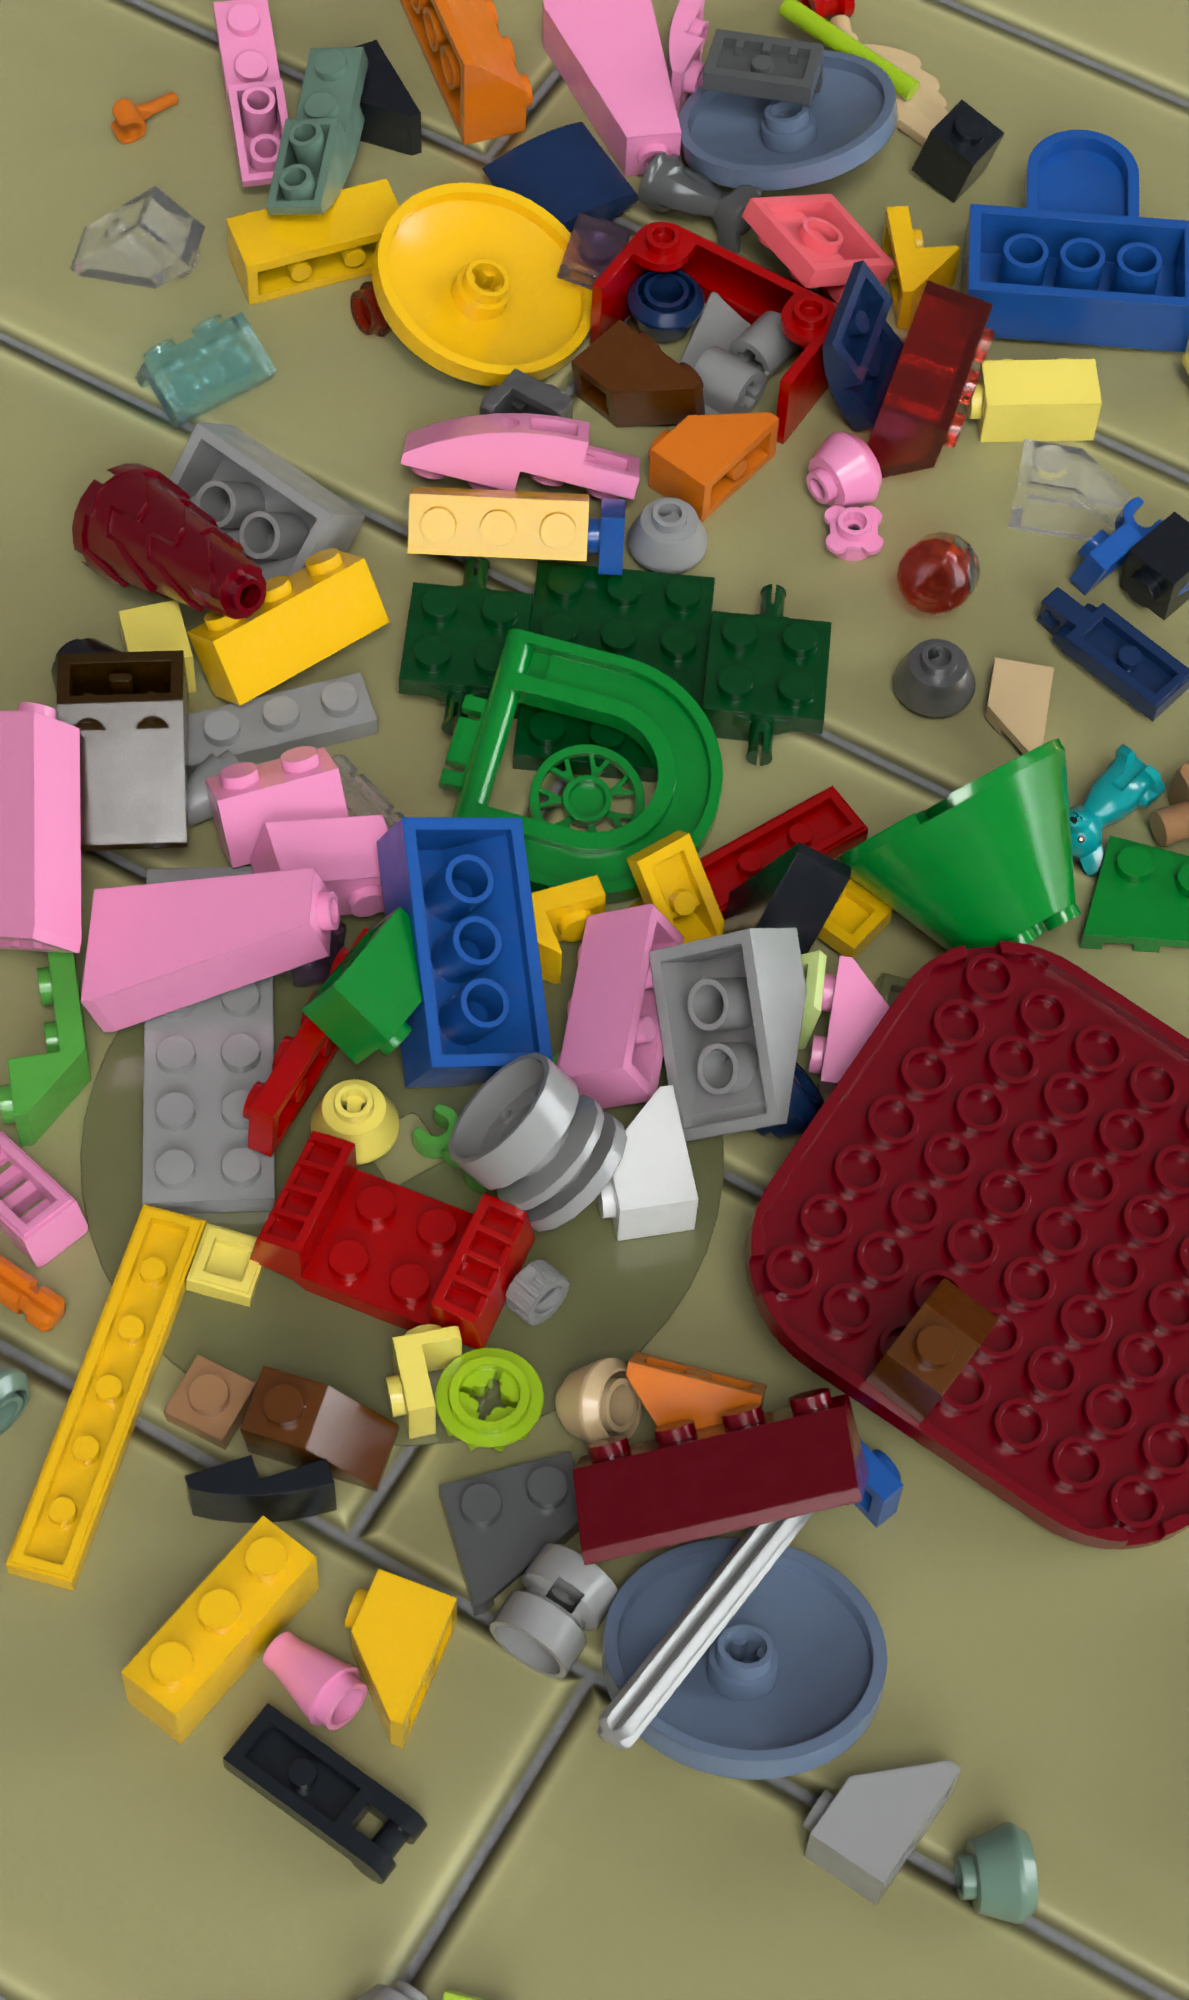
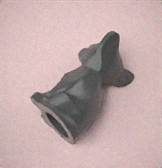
M666 152L655 155L643 174L638 193L639 202L661 212H666L671 208L691 215L712 217L717 227L719 244L738 254L741 248V236L751 229L750 225L742 218V214L750 198L761 197V190L750 185H740L735 190L723 192L705 175L685 167L681 163V157L675 154L670 156Z

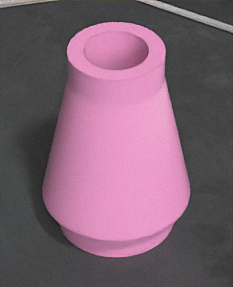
M290 1631L277 1636L264 1653V1666L275 1674L313 1726L324 1725L331 1731L340 1729L362 1707L368 1689L366 1684L360 1680L358 1668L300 1640Z

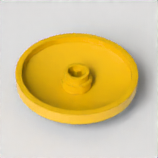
M465 182L448 183L423 190L410 197L394 211L387 221L376 245L372 262V283L378 306L385 320L401 342L415 355L435 369L451 377L483 386H500L516 368L539 381L543 380L568 364L581 347L591 327L592 285L595 281L590 264L582 248L567 228L552 214L533 201L512 191L487 184Z

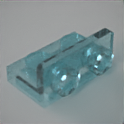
M242 312L227 320H224L221 314L212 316L201 322L191 331L194 335L193 337L177 345L173 339L165 340L149 349L143 355L145 361L135 378L141 388L147 385L151 386L175 428L267 382L276 374L277 371Z

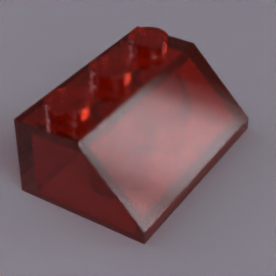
M929 280L927 281L867 443L878 461L882 478L933 468L943 445L954 449L966 415L956 412L959 403L969 406L981 374L971 369L973 360L984 363L995 334V330L985 327L993 304Z

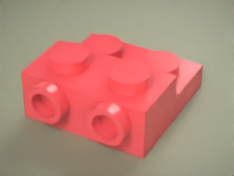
M831 193L750 198L742 214V218L758 234L759 241L774 252L789 269L790 276L797 283L805 288L820 287L822 292L836 303H839L855 262L864 260L882 286H884L895 265Z

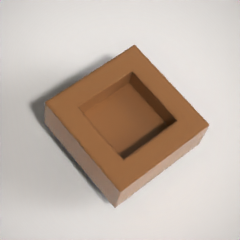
M197 1355L163 1412L168 1422L226 1450L244 1420L256 1383Z

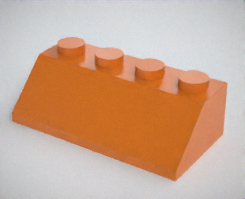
M399 0L463 144L468 145L526 131V107L533 105L532 88L525 73L518 74L515 53L510 38L508 36L501 37L499 33L498 17L493 1Z

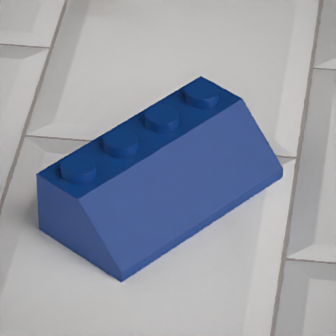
M402 817L376 843L385 917L399 906L409 915L422 1002L406 1020L413 1029L400 1044L405 1088L468 1086L486 1082L499 1069L522 1055L535 1052L548 1057L553 1062L522 818Z

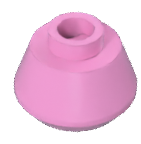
M844 432L830 434L808 464L807 486L812 496L821 504H827L830 507L833 505H841L844 508L868 505L874 502L878 496L882 483L880 466L869 446L856 435Z

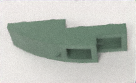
M364 47L310 49L295 119H286L266 205L269 215L324 214L339 196L352 168L365 122L360 101L369 61Z

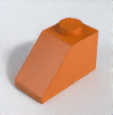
M771 412L688 415L673 430H664L653 441L648 452V458L650 459L648 486L663 497L678 498L687 502L694 508L701 522H703L775 456L779 418Z
M638 1351L628 1361L625 1374L657 1428L683 1420H694L696 1429L723 1423L721 1414L728 1410L751 1404H761L763 1406L767 1389L766 1384Z

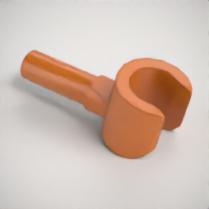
M169 92L138 105H135L132 100L127 98L116 101L112 109L116 120L112 122L111 128L119 142L131 144L141 139L147 129L144 120L177 105L178 97L174 92Z

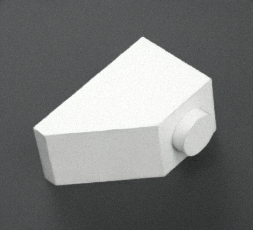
M673 1085L660 1086L625 1130L627 1141L623 1158L611 1180L597 1196L601 1218L612 1217L617 1241L695 1229L699 1199Z

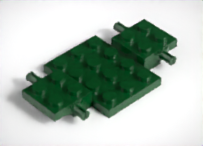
M471 556L465 560L462 586L413 582L399 673V694L429 696L446 703L441 728L444 733L450 736L453 735L455 716H457V721L459 716L468 718V715L461 713L465 694H473V696L483 699L488 698L505 638L510 629H521L621 655L658 669L676 681L695 699L713 727L716 738L748 741L746 760L753 765H756L758 745L762 746L760 766L767 765L772 761L773 735L791 731L822 734L832 622L793 619L783 616L786 590L780 585H776L774 604H771L772 584L765 585L761 589L760 614L751 615L712 611L714 577L622 569V575L598 574V566L538 561L532 605L533 594L486 588L490 562L484 557H479L477 575H475L476 557ZM518 703L513 718L518 719L513 753V769L537 771L546 759L561 749L573 745L593 744L611 749L624 757L636 770L641 781L656 783L654 768L647 753L632 737L624 732L602 724ZM588 757L569 759L573 775H590ZM594 758L597 767L601 766L604 762L602 759ZM564 762L556 766L557 769L563 772L565 771ZM610 764L599 777L622 779L625 775L614 765Z

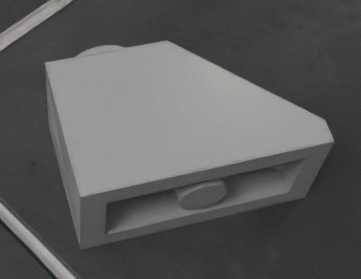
M947 1760L849 1776L836 1796L825 1790L806 1817L803 1827L811 1833L804 1857L877 1906L953 1793L962 1768Z

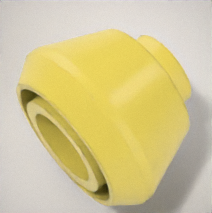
M351 1079L334 1085L323 1096L313 1110L310 1126L311 1133L316 1131L354 1143L356 1148V1165H361L381 1158L392 1148L399 1134L400 1123L396 1107L382 1091L370 1082Z

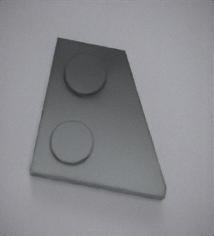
M571 1451L439 1485V1499L474 1616L485 1614L494 1606V1599L525 1573L542 1546L548 1543L566 1544L579 1532L573 1479L575 1463Z

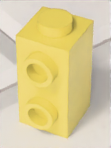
M1059 358L981 361L977 384H969L967 388L968 419H977L980 442L1094 440L1102 406L1095 359Z

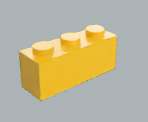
M387 178L342 189L333 205L324 214L269 215L267 209H262L226 218L229 259L249 306L371 275L376 245L387 221L399 207Z
M413 486L409 493L407 554L587 561L589 494Z
M337 548L319 551L305 560L306 567L290 576L282 575L265 580L267 583L265 600L261 607L248 618L234 620L209 611L204 616L205 622L187 633L213 695L241 706L388 624L390 621L365 558L340 551Z
M262 1516L121 1671L127 1702L181 1745L319 1590L317 1557L266 1517Z

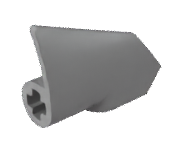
M712 292L680 360V362L690 365L702 379L705 415L751 413L763 395L766 381L799 350L800 345L789 340L782 332L780 313L766 311L753 324H750L732 309L718 293Z

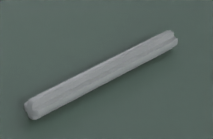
M813 1513L750 1527L599 1716L600 1726L597 1733L604 1742L611 1743L618 1750L632 1747Z

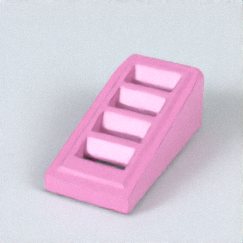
M1 1131L0 1167L8 1161L12 1166L0 1174V1199L24 1180L26 1182L3 1200H0V1229L36 1267L41 1268L85 1235L88 1231V1224L77 1201ZM41 1198L44 1199L31 1210H29L27 1213H25L22 1217H18L20 1214H22L24 1211H26L28 1208L34 1205Z

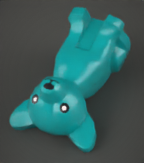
M1121 744L1115 751V759L1108 765L1106 771L1092 784L1083 805H1074L1069 808L1072 855L1080 858L1083 870L1089 877L1096 876L1101 870L1104 859L1102 847L1103 828L1116 824L1140 807L1148 808L1166 790L1165 784L1160 778V773L1151 765L1147 766L1138 759L1133 750L1124 744Z

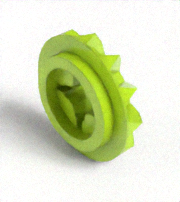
M479 1348L466 1352L454 1359L444 1369L437 1383L435 1392L436 1414L439 1415L448 1437L454 1435L459 1440L465 1442L471 1451L478 1447L494 1448L501 1453L509 1444L518 1440L526 1441L530 1431L537 1421L541 1420L544 1392L537 1372L525 1359L508 1350ZM499 1380L500 1402L507 1407H494L490 1416L486 1415L485 1420H480L479 1402L472 1397H485L488 1390L493 1389L495 1381Z

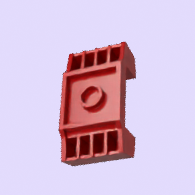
M313 1131L256 1239L250 1259L258 1262L259 1265L294 1280L308 1292L408 1331L414 1327L426 1324H436L442 1328L458 1326L462 1344L479 1349L484 1348L506 1302V1291L514 1277L521 1271L528 1253L535 1242V1236L527 1212L505 1201L483 1193L474 1214L358 1170L356 1168V1148L354 1143Z

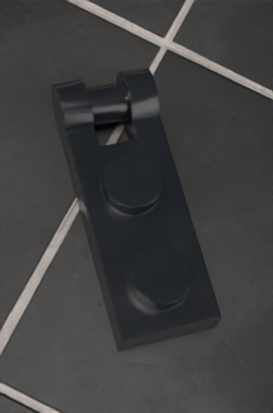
M267 1703L223 1758L225 1769L349 1859L361 1873L378 1884H383L397 1866L393 1858L406 1842L414 1844L427 1827L426 1821L412 1807L269 1703ZM368 1812L383 1823V1826L372 1840L355 1829Z

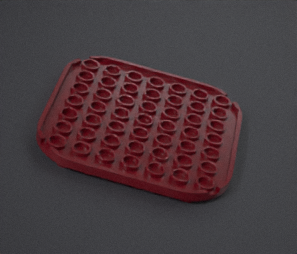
M999 941L996 946L966 949L965 945L951 949L925 964L904 986L759 1199L750 1220L745 1247L746 1272L753 1300L770 1332L796 1360L845 1394H849L852 1399L1052 1533L1079 1544L1103 1549H1133L1160 1543L1174 1537L1189 1527V1039L1079 966L1048 950L1010 941ZM946 1278L999 1320L941 1399L920 1423L870 1385L866 1379L933 1291Z

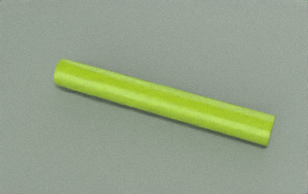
M798 0L783 1L778 12L780 16L832 51L856 55L879 66L892 80L895 93L905 100L909 101L916 94L920 86L919 81Z

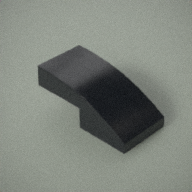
M252 1455L185 1475L188 1501L192 1514L203 1518L236 1523H256L264 1516L271 1522H281L313 1517L337 1510L335 1483L326 1459L259 1479Z

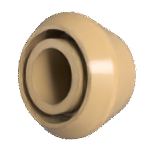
M603 1358L578 1368L567 1375L557 1391L555 1408L563 1427L568 1433L588 1445L615 1436L626 1435L630 1439L638 1428L643 1403L625 1375L627 1365L617 1358Z

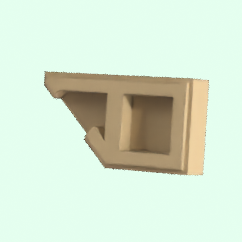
M995 657L985 718L999 734L1005 733L1014 745L1025 754L1043 745L1054 667Z

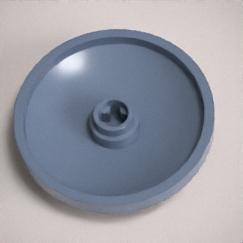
M824 50L823 83L820 92L814 93L811 105L702 90L701 85L687 99L678 117L681 128V151L686 163L692 170L705 175L711 182L731 188H737L740 185H750L759 188L761 191H772L816 184L856 168L884 147L895 131L898 121L895 87L888 74L873 62L856 55Z
M714 1538L676 1547L651 1559L626 1580L610 1606L603 1635L602 1670L611 1700L615 1698L741 1538ZM788 1546L639 1737L660 1753L685 1766L701 1772L735 1779L761 1780L782 1778L810 1771L830 1762L854 1745L865 1733L880 1705L887 1672V1647L877 1615L862 1593L845 1576L820 1559Z

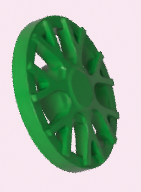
M580 744L557 751L539 767L530 788L529 811L531 818L544 821L541 810L562 806L566 818L555 823L556 825L570 828L572 824L580 827H586L587 832H597L595 826L605 819L611 822L615 828L623 826L620 821L631 822L644 811L645 795L639 775L624 757L606 747ZM588 757L590 775H581L574 778L569 759ZM594 758L602 759L604 762L601 766L597 767ZM562 762H564V772L556 768ZM610 764L614 765L625 775L612 788H609L599 778ZM549 773L567 784L563 796L551 793L541 787ZM629 781L632 790L622 789V787ZM539 795L547 798L548 801L539 803ZM612 798H634V814L611 811Z

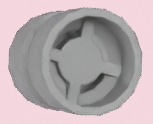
M548 1543L542 1546L522 1576V1584L525 1591L517 1590L510 1593L491 1621L490 1632L502 1648L522 1664L545 1676L561 1679L566 1677L586 1647L587 1638L583 1630L593 1631L598 1629L606 1617L618 1589L610 1577L596 1564L585 1565L582 1555L559 1544Z

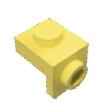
M426 1324L410 1329L403 1336L392 1338L395 1375L385 1377L392 1417L404 1415L409 1439L436 1434V1405L428 1372L445 1369L454 1359L462 1355V1338L458 1326L442 1328L436 1324Z

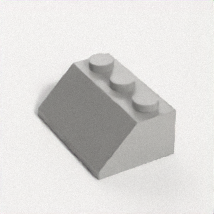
M197 422L169 478L188 493L191 502L215 519L219 529L241 544L244 548L242 552L262 569L265 580L282 575L290 576L306 567L305 560L308 557L325 549L337 548L347 553L365 518V515L235 425Z

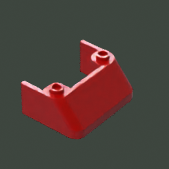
M660 221L643 226L592 285L590 345L618 320L624 322L631 314L627 304L629 287L637 277L650 270L655 272H671L678 269L685 272L701 286L704 292L705 303H707L710 294L716 292L750 324H753L766 311L780 313L782 332L789 340L800 345L799 350L802 351L780 379L776 416L779 418L777 442L784 444L829 387L823 364V344L838 303L674 223Z

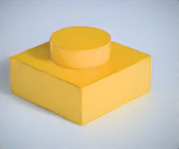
M850 879L817 937L842 956L855 959L890 923L893 909Z

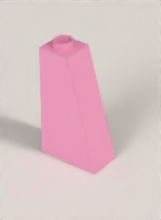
M543 0V48L625 177L643 175L654 156L662 152H666L670 156L675 154L680 157L681 128L652 1Z
M19 702L17 711H0V949L79 954L82 941L80 728L55 719L56 710L54 708L32 702Z
M314 867L95 889L81 1003L104 1033L116 1032L328 957L330 954L331 930H337L340 924L338 898L334 891L327 890Z

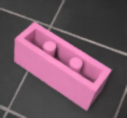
M652 903L587 916L582 944L578 949V967L572 997L567 1006L568 1019L562 1051L557 1059V1066L576 1082L579 1096L586 1095L595 1099L602 1106V1109L648 1102L658 1089L664 1053L649 951L683 944L684 937Z

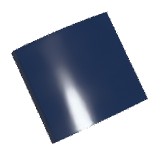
M582 121L565 125L534 137L482 168L493 186L512 191L538 204L559 220L570 233L585 222H588L592 229L597 231L639 200L637 193Z
M864 260L855 262L852 266L823 344V364L829 388L842 414L854 431L874 427L903 346L902 341L886 321L893 299Z

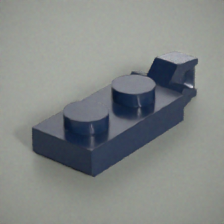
M1059 587L1042 600L1037 621L1054 636L1052 640L1061 651L1152 722L1189 689V668L1106 604L1102 603L1099 607L1087 603L1085 606H1082Z

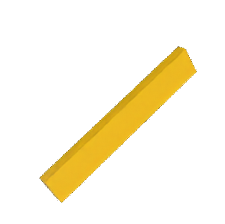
M143 1204L5 1565L9 1574L71 1591L75 1590L186 1291V1279L205 1230L206 1220Z

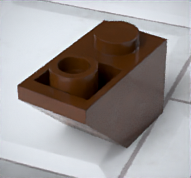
M618 320L571 361L576 396L616 427L679 424L688 415H705L704 385L699 374L687 363L680 362L678 364L662 352L658 343L649 334L643 331L637 333L621 320Z

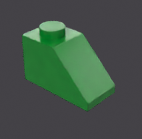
M399 906L369 929L301 1009L356 1065L376 1050H379L384 1056L388 1055L403 1042L413 1029L406 1020L422 1002L409 915Z

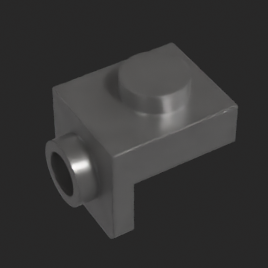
M515 368L500 386L493 385L487 391L481 402L479 413L480 415L530 413L572 419L573 398L565 395L556 386L544 384Z

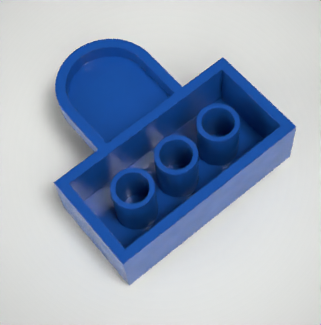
M1066 130L1052 134L1039 142L1029 156L1025 175L1024 208L970 204L962 251L960 335L1185 352L1189 339V221L1139 217L1138 165L1131 152L1117 140L1090 130Z

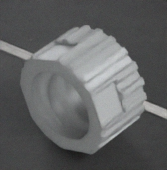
M535 1260L522 1269L510 1283L505 1296L507 1307L528 1325L537 1326L550 1318L562 1305L569 1291L570 1282L546 1260Z

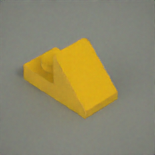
M892 206L886 207L881 249L895 263L887 281L890 297L893 299L892 307L897 330L909 329L954 285L961 249L956 245L924 247L921 229H913L909 207Z
M678 830L626 858L642 899L632 903L629 906L630 908L652 903L684 937L683 944L723 934L725 921L690 833Z
M598 875L531 893L543 980L553 984L561 983L562 951L558 942L563 940L567 942L582 940L587 916L605 913L606 894Z

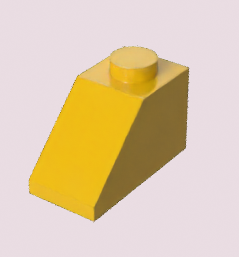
M378 1569L369 1591L363 1588H358L349 1606L344 1627L351 1630L353 1658L367 1686L368 1693L390 1744L404 1749L456 1628L457 1598Z

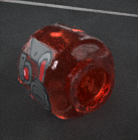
M947 532L927 534L910 546L899 562L897 579L900 592L907 603L920 612L933 615L949 613L962 605L977 587L980 575L978 556L971 545L956 534Z

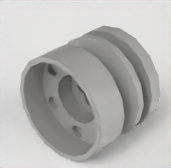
M535 1052L522 1055L503 1066L479 1088L464 1107L455 1123L448 1149L450 1159L480 1185L489 1190L497 1189L498 1199L527 1212L532 1229L541 1232L556 1229L570 1221L595 1200L611 1180L622 1160L627 1136L623 1124L614 1116L604 1112L602 1106L595 1099L586 1095L579 1096L576 1082L548 1057Z

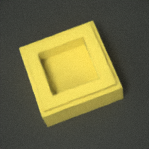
M207 1223L186 1279V1290L250 1307L264 1268L258 1262L250 1259L257 1237Z

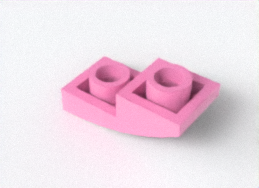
M680 0L670 28L667 71L677 113H680L689 96L702 85L705 63L702 62V53L709 32V22L703 20L705 0Z

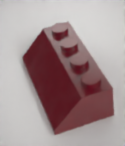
M819 1388L791 1396L789 1398L790 1407L764 1413L761 1404H751L722 1413L723 1423L696 1429L694 1420H683L656 1428L654 1430L656 1439L629 1445L627 1436L622 1435L589 1444L587 1446L589 1455L581 1456L573 1468L580 1545L584 1564H594L862 1502L869 1473L849 1394L831 1397L829 1388Z

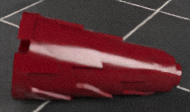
M126 463L107 469V471L114 474L113 477L103 484L94 479L81 496L74 513L72 525L74 550L83 554L86 562H81L105 580L124 588L132 585L165 598H172L199 612L207 609L234 620L248 618L263 604L266 597L267 583L263 577L262 569L242 552L244 548L240 543L218 528L213 517L189 500L190 496L187 492L161 472L140 463Z

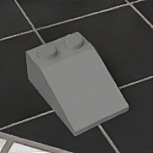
M748 928L649 951L668 1085H673L685 1142L787 1124L807 992L797 928Z

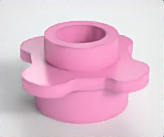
M833 505L825 511L824 521L830 528V534L825 539V546L831 553L846 561H860L882 550L884 541L878 535V525L882 522V513L876 507L864 506L863 508L849 507L845 509L841 505Z

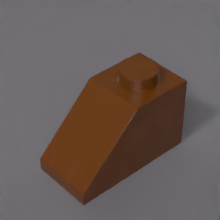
M944 1278L892 1344L866 1381L921 1423L963 1370L999 1319Z
M263 1365L240 1430L250 1453L295 1467L326 1459L334 1479L377 1492L399 1431V1425L329 1385Z

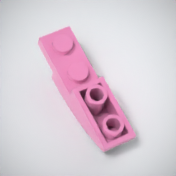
M268 0L213 2L222 80L242 187L269 185L272 182L285 120L288 119L283 82L279 74Z
M493 413L466 416L434 423L406 433L400 462L402 465L410 466L414 473L425 478L442 479L446 475L466 480L468 485L474 489L515 491L521 471L529 473L533 480L544 485L561 486L565 482L585 487L589 494L600 499H619L624 497L634 500L640 480V458L588 445L590 422L530 413Z

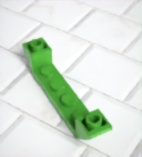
M47 952L49 966L37 968L42 1006L54 1005L56 1021L44 1022L47 1053L7 1059L10 1084L0 1085V1109L3 1124H16L21 1147L34 1145L91 1081L75 953Z

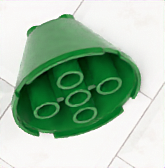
M1059 738L1053 739L951 792L948 798L917 814L913 813L846 851L835 860L852 869L850 877L948 951L965 945L966 949L996 946L999 941L1023 944L1032 942L1038 938L1037 936L1046 932L1044 925L1050 931L1081 914L1075 899L1066 752Z

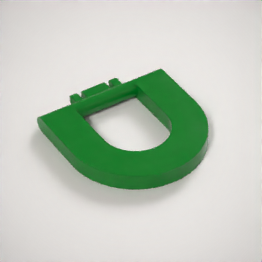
M521 629L508 630L488 698L483 699L473 696V694H465L461 713L480 719L477 721L466 717H458L445 762L447 766L464 771L461 773L443 768L439 787L445 791L450 790L459 793L452 817L522 818L531 893L598 875L606 894L605 904L640 897L641 894L626 858L678 830L690 833L696 851L699 853L712 831L718 813L723 784L722 757L713 727L695 699L676 681L656 668L628 657ZM518 703L609 726L632 737L647 753L656 776V790L645 810L634 820L619 828L603 832H584L488 807L487 805Z

